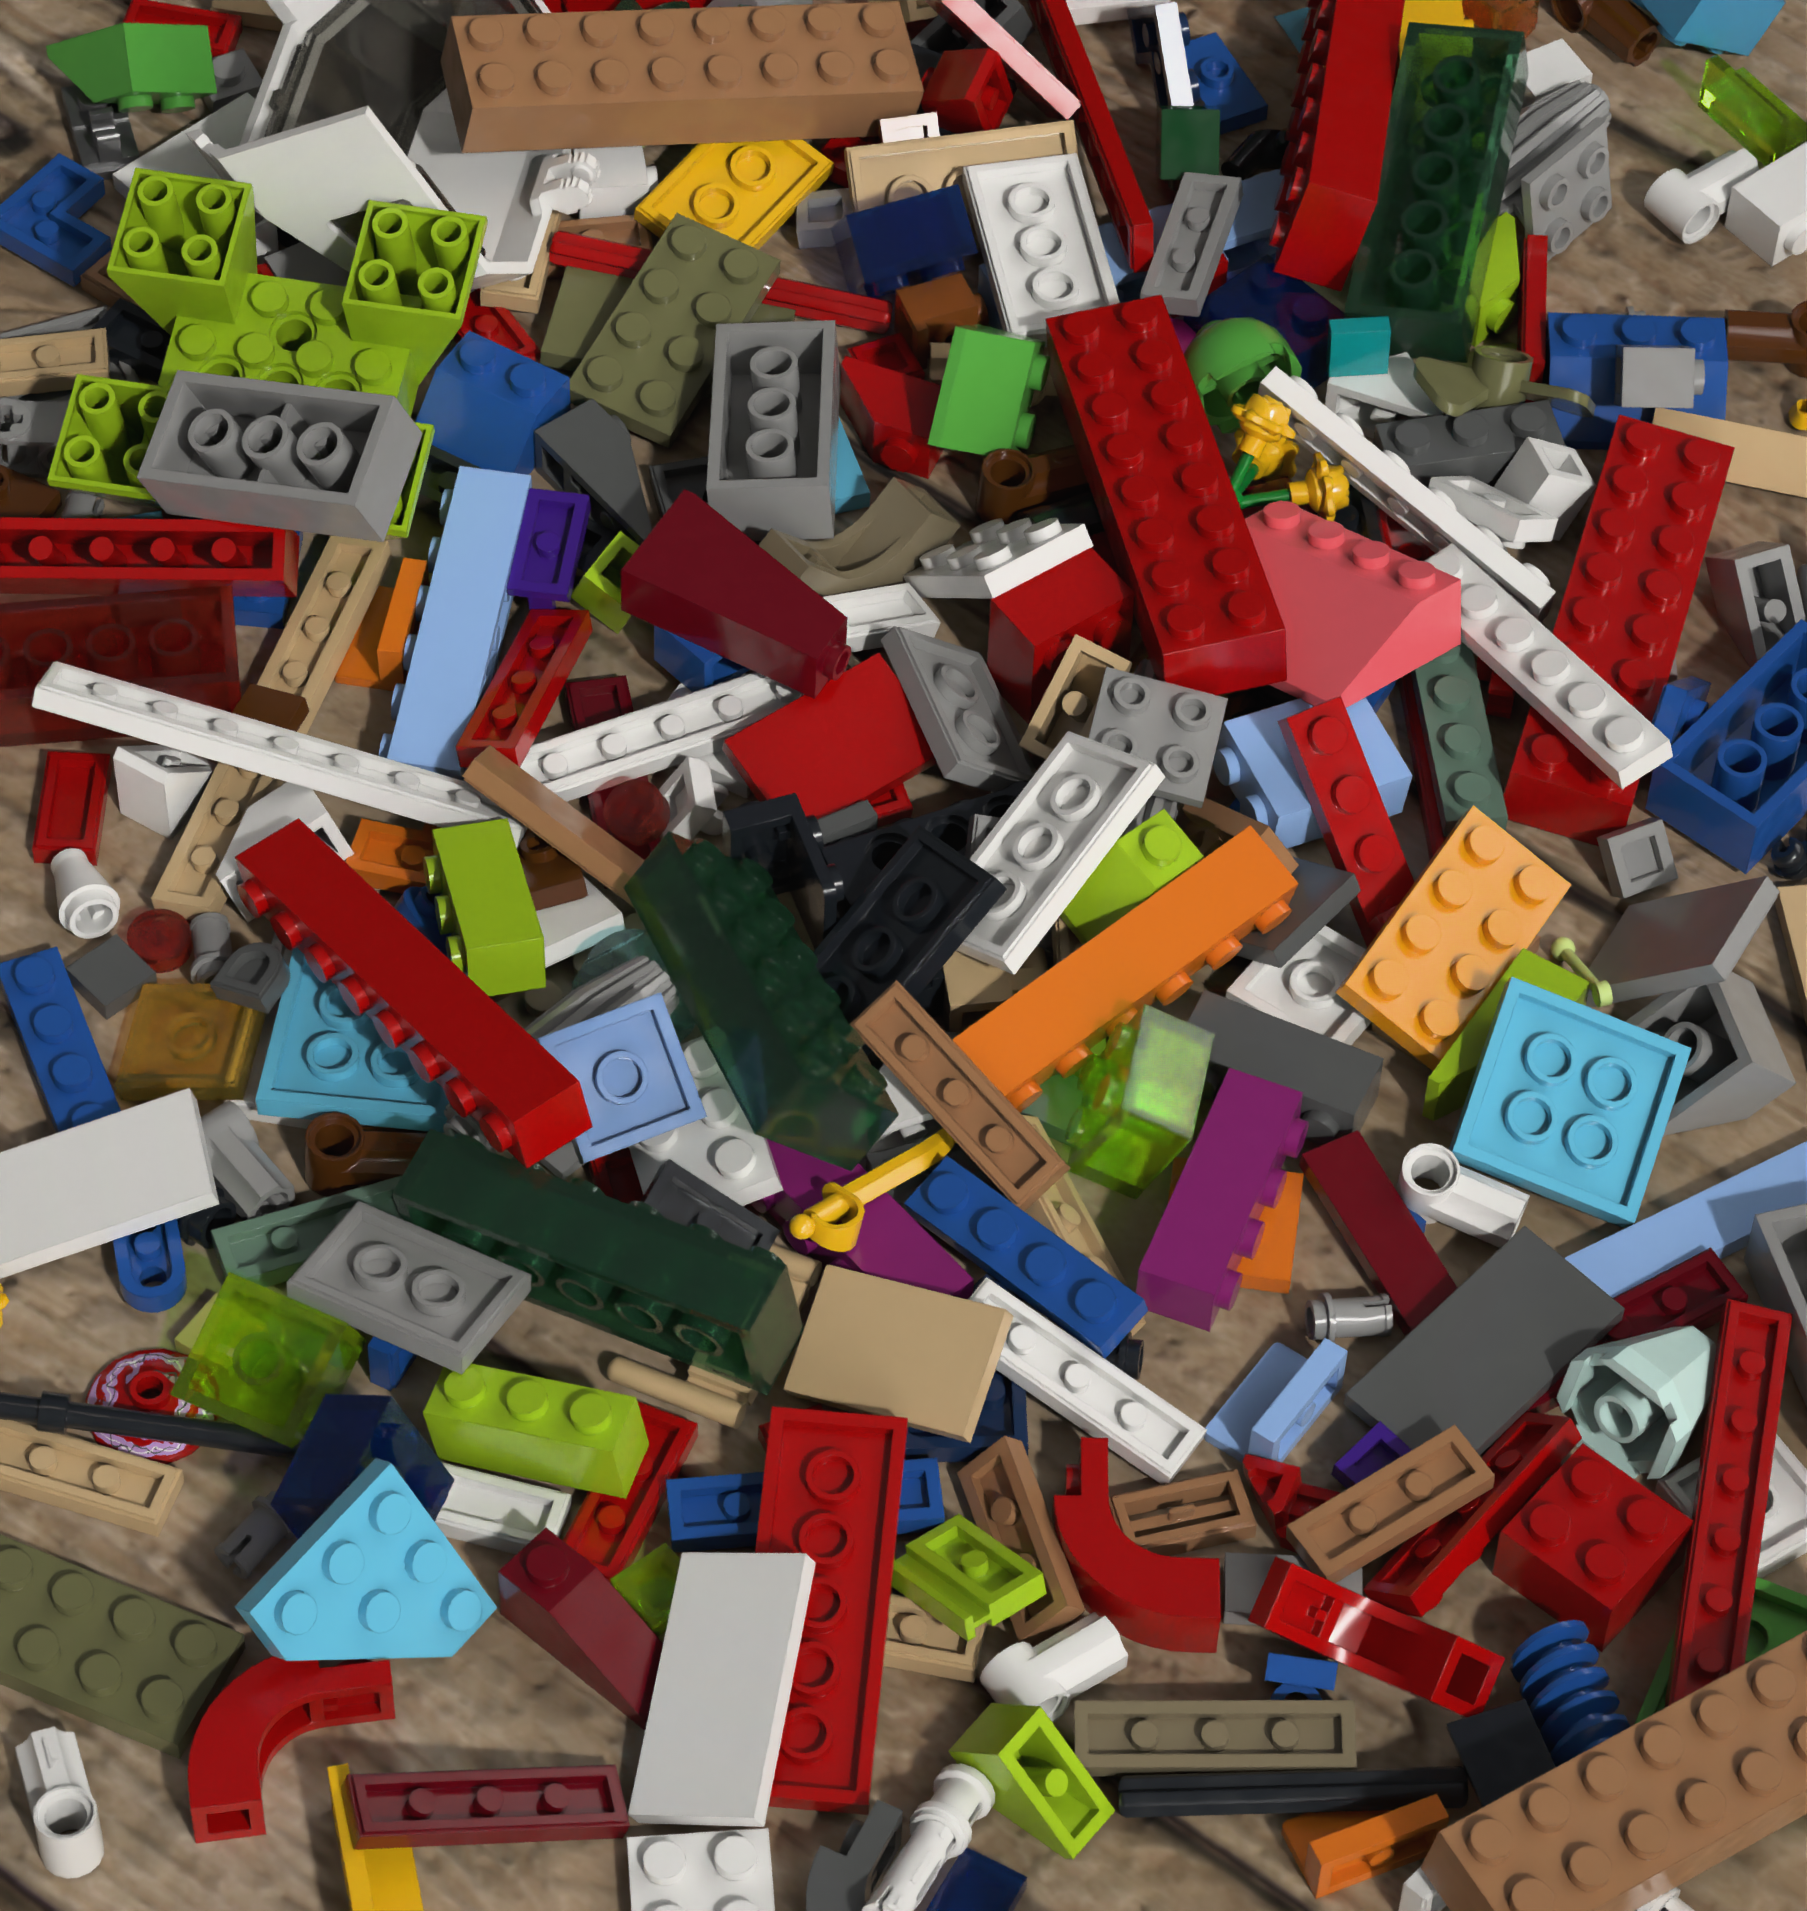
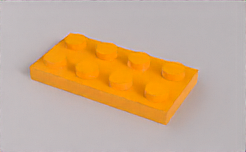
M1473 805L1462 815L1335 993L1429 1069L1434 1071L1522 948L1527 949L1571 884Z

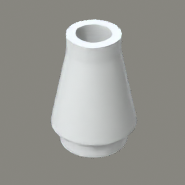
M70 848L59 852L52 859L50 867L55 879L60 923L65 929L84 939L97 938L108 933L115 926L119 917V895L89 862L82 850Z

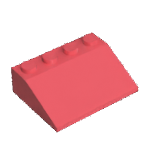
M1283 500L1272 502L1261 511L1245 518L1286 629L1287 681L1269 684L1270 686L1298 699L1301 698L1304 702L1313 706L1341 696L1345 708L1461 644V579L1436 569L1428 562L1418 561L1393 550L1383 542L1373 541L1350 531L1338 522L1328 521L1305 511L1292 502Z

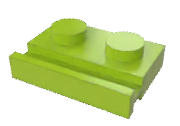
M960 1514L955 1515L906 1544V1554L894 1562L892 1587L966 1641L976 1637L975 1628L986 1622L993 1627L1047 1594L1042 1571Z

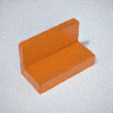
M403 557L395 588L378 587L334 677L336 683L394 691L396 683H406L408 671L403 668L404 648L408 634L418 635L421 622L416 621L415 617L417 595L421 585L430 586L427 560Z
M1434 1794L1395 1810L1304 1813L1284 1821L1281 1834L1315 1899L1425 1858L1438 1832L1448 1826L1449 1815L1438 1795Z

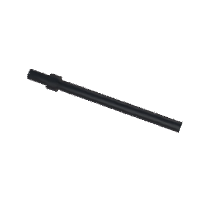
M43 1391L41 1397L0 1392V1419L37 1424V1431L65 1435L67 1428L363 1469H366L375 1458L392 1463L394 1445L73 1402L71 1401V1394Z

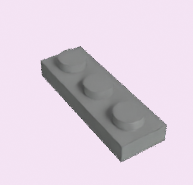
M1184 173L1140 291V299L1162 295L1169 314L1200 316L1243 197L1240 177Z

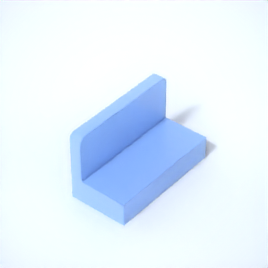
M1324 1338L1307 1359L1282 1343H1274L1205 1427L1207 1429L1204 1436L1205 1441L1241 1463L1245 1454L1283 1462L1342 1388L1348 1351L1329 1339Z

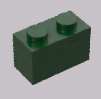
M1157 105L1156 176L1161 180H1168V188H1171V190L1178 191L1185 172L1219 175L1220 109L1215 106Z

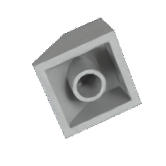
M1732 971L1727 980L1723 982L1663 993L1625 1021L1692 1048L1663 1136L1747 1119L1796 1084L1753 982Z

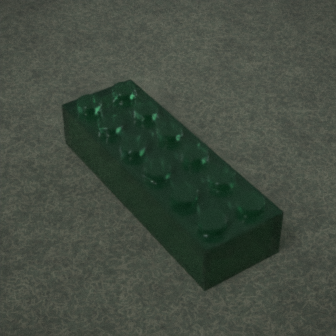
M1409 22L1390 106L1378 201L1357 252L1344 310L1345 319L1389 317L1391 327L1389 356L1408 352L1411 358L1429 357L1441 361L1468 362L1529 75L1524 32Z
M668 831L623 888L751 1128L756 1135L852 1171L899 1116L897 1109L885 1090L888 1086L886 1079L868 1060L862 1049L864 1045L863 1038L845 1019L839 1008L841 1003L840 997L822 978L816 967L818 963L816 955L800 939L793 926L795 918L789 909L780 903L771 887L773 879L768 871L749 858H743L742 861H738L724 855L716 846L705 839L696 838L695 841H691Z
M430 1129L392 1192L402 1220L531 1274V1292L526 1296L525 1301L763 1394H769L804 1330L787 1265L771 1251L752 1246L748 1250L724 1241L717 1232L704 1225L693 1223L689 1227L664 1218L657 1209L644 1202L631 1201L629 1204L606 1196L601 1189L586 1180L573 1178L569 1182L548 1174L537 1163L526 1169L515 1157L509 1159L488 1151L482 1143L468 1135L455 1134L451 1137Z

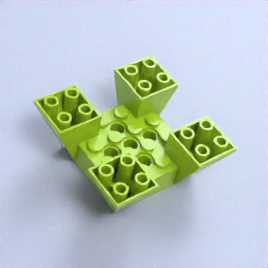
M135 168L108 262L107 273L125 293L171 336L158 385L81 374L76 375L47 478L49 486L144 507L162 509L137 479V475L177 370L391 395L397 398L411 417L420 383L462 326L488 224L487 216L369 200L347 285L339 286L258 274L252 184ZM415 422L423 434L385 540L408 538L435 433L434 425Z

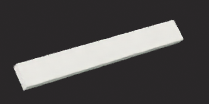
M58 661L51 664L35 687L32 707L445 828L508 818L516 848H518L527 830L525 825L465 781Z

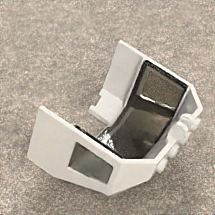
M265 0L283 23V27L239 145L224 149L218 143L214 144L200 129L185 133L222 180L252 184L254 208L258 214L348 272L351 270L369 200L487 216L488 224L471 290L488 287L508 280L517 281L526 275L532 274L552 210L569 215L578 212L579 209L584 210L585 207L588 208L594 195L592 194L591 184L593 182L596 183L601 173L599 159L590 155L589 152L584 153L583 151L581 153L575 152L572 155V149L461 152L441 66V57L451 16L551 13L542 0Z

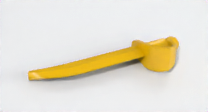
M942 1128L923 1142L843 1187L833 1181L827 1183L822 1188L823 1200L805 1209L803 1214L795 1215L790 1220V1233L793 1237L800 1240L811 1238L821 1247L831 1251H850L856 1246L865 1213L864 1204L939 1162L953 1148L956 1141ZM840 1220H841V1222L843 1223V1224H839V1225H835V1224H834V1223H836V1222H838V1221H840Z

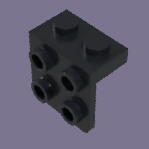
M796 793L765 801H750L737 808L723 811L722 889L730 907L790 891L812 945L816 949L841 919L837 909V902L844 900V887L837 866L834 863L826 865L821 852L824 849L823 837L815 815L805 816Z

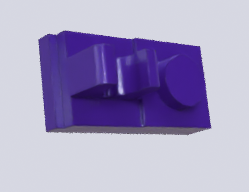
M529 488L507 585L508 595L528 597L529 610L556 609L555 601L570 602L591 511L589 495Z

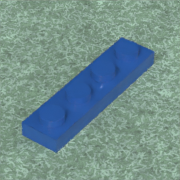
M58 947L0 963V987L55 1132L58 1133L120 1112L119 1104Z
M949 1156L943 1159L904 1202L906 1210L912 1218L1104 1359L1107 1358L1148 1312L1145 1300Z
M938 1459L905 1460L897 1534L928 1532L945 1522ZM764 1472L666 1480V1500L672 1553L756 1546Z

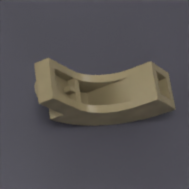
M893 477L868 510L851 526L835 535L834 539L814 542L805 541L771 528L759 546L823 597L906 583L903 575L922 566L919 558L935 548L946 545L961 525L923 488Z

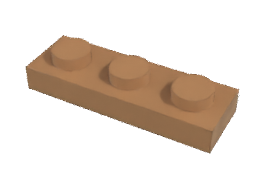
M1453 1425L1288 1524L1286 1539L1312 1573L1337 1583L1492 1489L1495 1475L1457 1426Z
M1004 1435L960 1469L957 1474L976 1526L1043 1572L1047 1594L1010 1616L1019 1643L1027 1642L1034 1647L1053 1636L1085 1612V1608L1023 1442Z

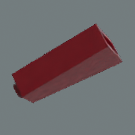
M686 489L681 492L621 569L622 611L815 699L829 679H839L848 665L851 656V647L846 645L848 617L700 497Z

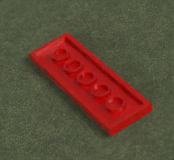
M775 1406L771 1408L755 1553H806L816 1562L768 1807L869 1815L908 1434V1418Z

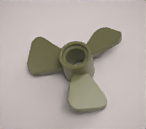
M1515 343L1478 346L1474 352L1456 357L1450 362L1429 357H1418L1415 361L1414 379L1434 405L1442 412L1451 416L1458 417L1472 410L1525 403L1526 399L1535 402L1549 400L1553 408L1588 418L1594 417L1596 407L1589 396L1579 391L1530 382L1533 358L1524 352L1516 350L1517 345Z

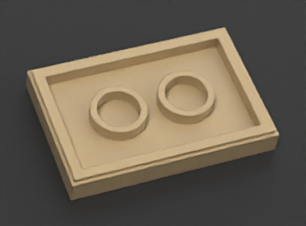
M827 1264L783 1390L793 1397L858 1414L908 1418V1427L971 1443L1014 1316L1003 1308Z

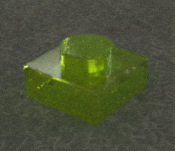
M666 1543L611 1578V1585L657 1637L666 1632L681 1560Z

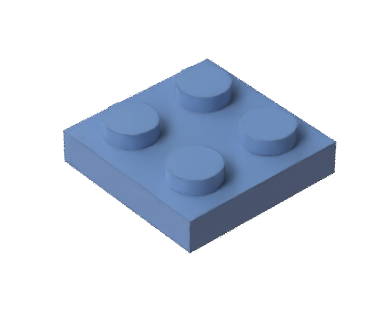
M661 992L535 1039L580 1082L593 1126L571 1140L580 1164L707 1117Z

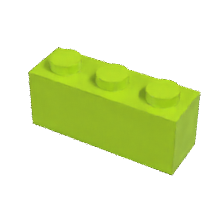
M508 818L432 829L434 855L423 857V867L429 895L440 894V896H435L434 898L436 920L440 935L451 933V936L446 937L447 957L488 996L546 988L544 937Z
M472 1363L463 1374L443 1367L423 1411L438 1460L624 1499L627 1498L649 1446L638 1402L634 1396Z

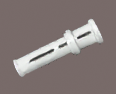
M950 1764L942 1768L934 1780V1795L930 1801L919 1804L910 1818V1839L902 1848L885 1874L883 1881L861 1911L915 1910L947 1859L962 1854L972 1838L971 1827L975 1820L986 1817L995 1803V1791L991 1782L983 1773L965 1764Z

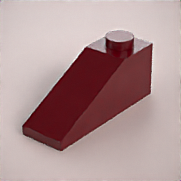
M545 1528L498 1571L500 1614L645 1731L663 1643L597 1567L548 1528Z

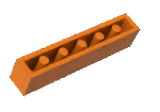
M1249 825L952 1040L1019 1112H1022L1043 1093L1040 1085L1056 1073H1059L1063 1079L1073 1075L1093 1057L1094 1054L1090 1049L1107 1036L1113 1042L1121 1040L1143 1021L1144 1018L1140 1013L1157 1000L1163 1006L1169 1005L1191 987L1193 980L1190 976L1207 964L1213 970L1220 968L1242 949L1243 945L1240 943V940L1256 928L1262 934H1266L1282 923L1292 912L1289 903L1299 883L1253 827Z

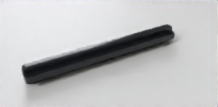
M1461 1766L1123 1776L1118 1784L1119 1811L1121 1816L1125 1818L1395 1810L1434 1794L1438 1795L1445 1809L1462 1808L1467 1805L1468 1777L1465 1769Z

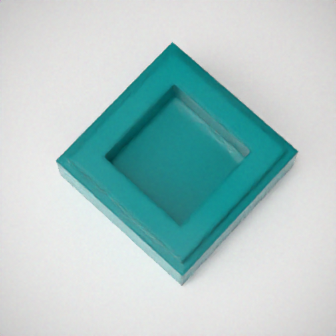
M1389 317L1330 319L1326 356L1328 377L1388 374L1391 339Z

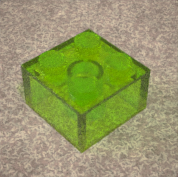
M1144 1004L1127 1024L1118 1023L1113 1029L1103 1052L1099 1056L1092 1053L1084 1063L1079 1074L1077 1089L1084 1092L1082 1102L1073 1113L1065 1133V1141L1072 1144L1067 1162L1071 1168L1068 1171L1136 1200L1193 1138L1215 1034L1147 1004Z

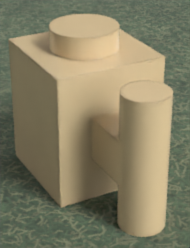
M1036 947L1023 963L1022 969H1019L1015 975L955 951L941 968L945 976L943 1019L946 1031L963 1032L1048 971L1045 950L1041 947Z

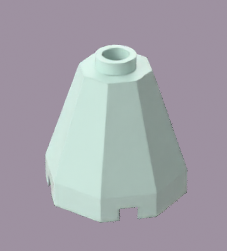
M1694 1326L1670 1327L1585 1349L1571 1360L1556 1397L1563 1414L1570 1408L1573 1411L1577 1421L1575 1426L1582 1436L1576 1447L1579 1448L1582 1444H1585L1633 1479L1641 1473H1649L1647 1479H1661L1677 1466L1709 1401L1716 1354L1715 1342Z

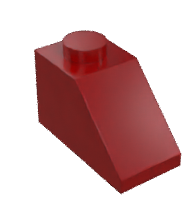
M990 48L944 51L936 68L929 67L921 80L924 93L920 103L924 113L937 112L938 126L956 134L999 129L1014 98L1000 54Z
M845 356L841 363L840 404L872 461L888 466L895 471L907 472L929 479L945 449L928 445L941 385Z

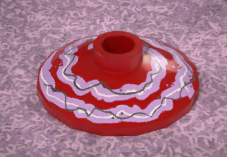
M167 1349L138 1350L112 1361L95 1377L85 1398L88 1404L217 1421L220 1416L218 1388L208 1370L190 1356ZM146 1393H161L159 1396L153 1399H145L141 1397ZM91 1432L98 1445L166 1465L193 1454L200 1447Z

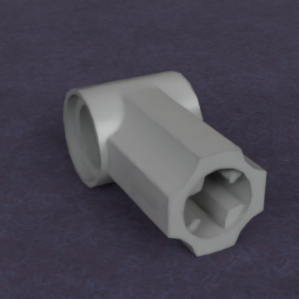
M229 1100L201 1116L215 1186L223 1189L225 1199L235 1205L236 1213L240 1218L245 1221L287 1209L295 1200L294 1186L259 1147L254 1128L243 1111L234 1102Z

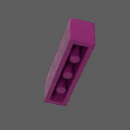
M1232 1068L1228 1069L1138 1269L1136 1294L1145 1300L1148 1311L1210 1332L1219 1309L1222 1308L1228 1311L1232 1309L1243 1277V1273L1236 1270L1242 1257L1251 1260L1254 1258L1265 1228V1222L1259 1220L1265 1206L1273 1209L1276 1208L1287 1177V1171L1281 1170L1286 1156L1297 1159L1307 1135L1309 1122L1300 1119L1303 1092Z
M805 1109L766 1134L783 1191L750 1204L760 1213L767 1211L783 1227L788 1242L799 1254L805 1256L809 1254L813 1259L821 1261L824 1270L828 1264L969 1300L973 1294L974 1279L888 1192L864 1204L865 1213L856 1246L850 1251H831L821 1247L811 1238L800 1240L793 1237L789 1231L790 1220L795 1215L803 1214L805 1209L823 1200L822 1188L824 1185L833 1181L843 1187L868 1172ZM840 1220V1221H838V1222H836V1223H834V1224H835V1225H839V1224H843V1223H842L841 1220Z

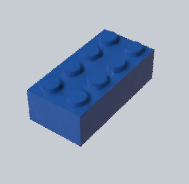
M1803 619L1797 622L1671 745L1673 757L1653 769L1645 809L1745 874L1807 814V622Z

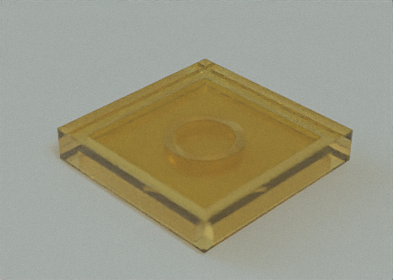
M210 983L143 984L114 1085L120 1099L155 1100L190 1088L197 1100H244L266 1013L218 999Z

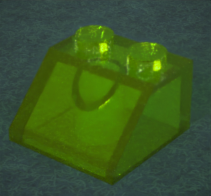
M229 1272L170 1395L293 1449L338 1401L367 1340L342 1320ZM230 1348L235 1349L233 1357L226 1355Z

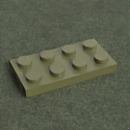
M676 213L570 378V403L579 406L593 398L609 415L618 416L628 430L670 449L713 381L716 324L749 323L779 276L781 260Z
M0 1534V1684L180 1759L196 1733L201 1719L218 1696L244 1652V1634Z

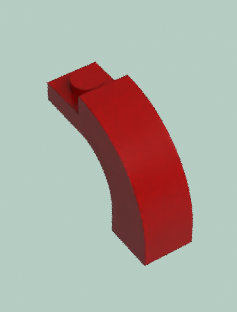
M1081 1437L1078 1464H1066L1065 1495L1053 1496L1052 1523L1085 1610L1089 1614L1095 1612L1098 1616H1106L1121 1636L1149 1647L1176 1652L1216 1653L1221 1620L1220 1558L1165 1556L1148 1551L1130 1540L1118 1527L1110 1510L1108 1495V1438Z
M1275 1557L1247 1620L1312 1652L1465 1718L1483 1712L1505 1660L1504 1657L1458 1635L1386 1607L1278 1557Z
M271 1656L250 1667L226 1686L211 1703L201 1719L189 1754L188 1789L195 1843L266 1835L262 1798L264 1776L274 1756L292 1739L306 1732L325 1727L396 1719L390 1659L373 1662L367 1659H349L339 1663L337 1666L319 1668V1660L285 1661Z

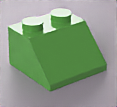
M120 23L46 46L47 57L93 103H118L119 112L127 113L149 110L153 108V104H160L162 113L185 112L196 108V99L217 94L208 25Z
M979 324L955 326L928 445L985 456L998 449L1009 448L1020 451V448L1028 450L1034 436L1037 416L1029 413L1034 390H1043L1050 369L1051 358L1050 356L1043 355L1046 341Z

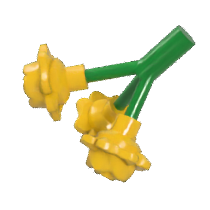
M1254 393L1245 405H1232L1231 412L1239 419L1238 423L1241 428H1238L1234 434L1237 446L1232 454V459L1237 465L1230 480L1241 509L1268 505L1272 502L1283 500L1297 505L1309 504L1310 508L1318 513L1321 518L1334 521L1336 511L1349 505V480L1343 475L1344 467L1341 465H1328L1321 452L1314 453V462L1307 471L1304 480L1288 482L1286 489L1242 495L1252 480L1258 479L1269 482L1285 476L1289 478L1294 477L1297 473L1295 458L1299 452V446L1289 440V438L1294 439L1296 432L1288 426L1291 410L1288 407H1284L1281 401H1277L1268 395L1262 396Z

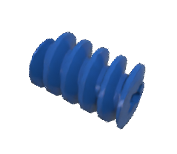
M1579 1620L1561 1621L1541 1629L1519 1645L1510 1660V1671L1516 1681L1520 1683L1519 1692L1522 1698L1526 1700L1528 1706H1530V1711L1538 1729L1541 1730L1542 1738L1549 1753H1551V1758L1556 1767L1630 1727V1723L1625 1715L1614 1713L1620 1704L1616 1693L1603 1690L1608 1685L1609 1675L1604 1668L1594 1666L1600 1655L1593 1644L1584 1643L1588 1638L1589 1630L1586 1624Z

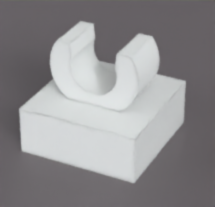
M687 756L656 792L664 842L686 847L700 830L713 836L720 835L723 832V812L717 810V808L729 795L726 787L712 782L710 763L708 761Z

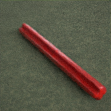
M559 230L552 237L549 261L556 266H571L634 279L652 250ZM777 277L762 301L763 304L796 310L795 317L814 321L835 320L838 326L880 335L887 333L893 313V303L889 300Z

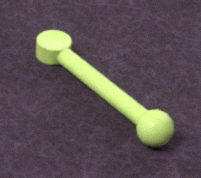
M1567 937L1555 939L1550 949L1552 956L1558 961L1566 962L1578 976L1590 982L1589 989L1592 991L1594 1003L1598 1008L1612 1005L1613 996L1608 981H1599L1575 954L1576 948L1571 939Z

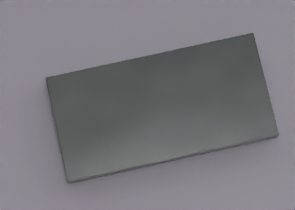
M1523 1226L1345 1394L1344 1405L1371 1428L1381 1421L1412 1450L1451 1426L1456 1425L1480 1456L1566 1374L1571 1360L1585 1349L1594 1347L1622 1320L1625 1308L1526 1226Z

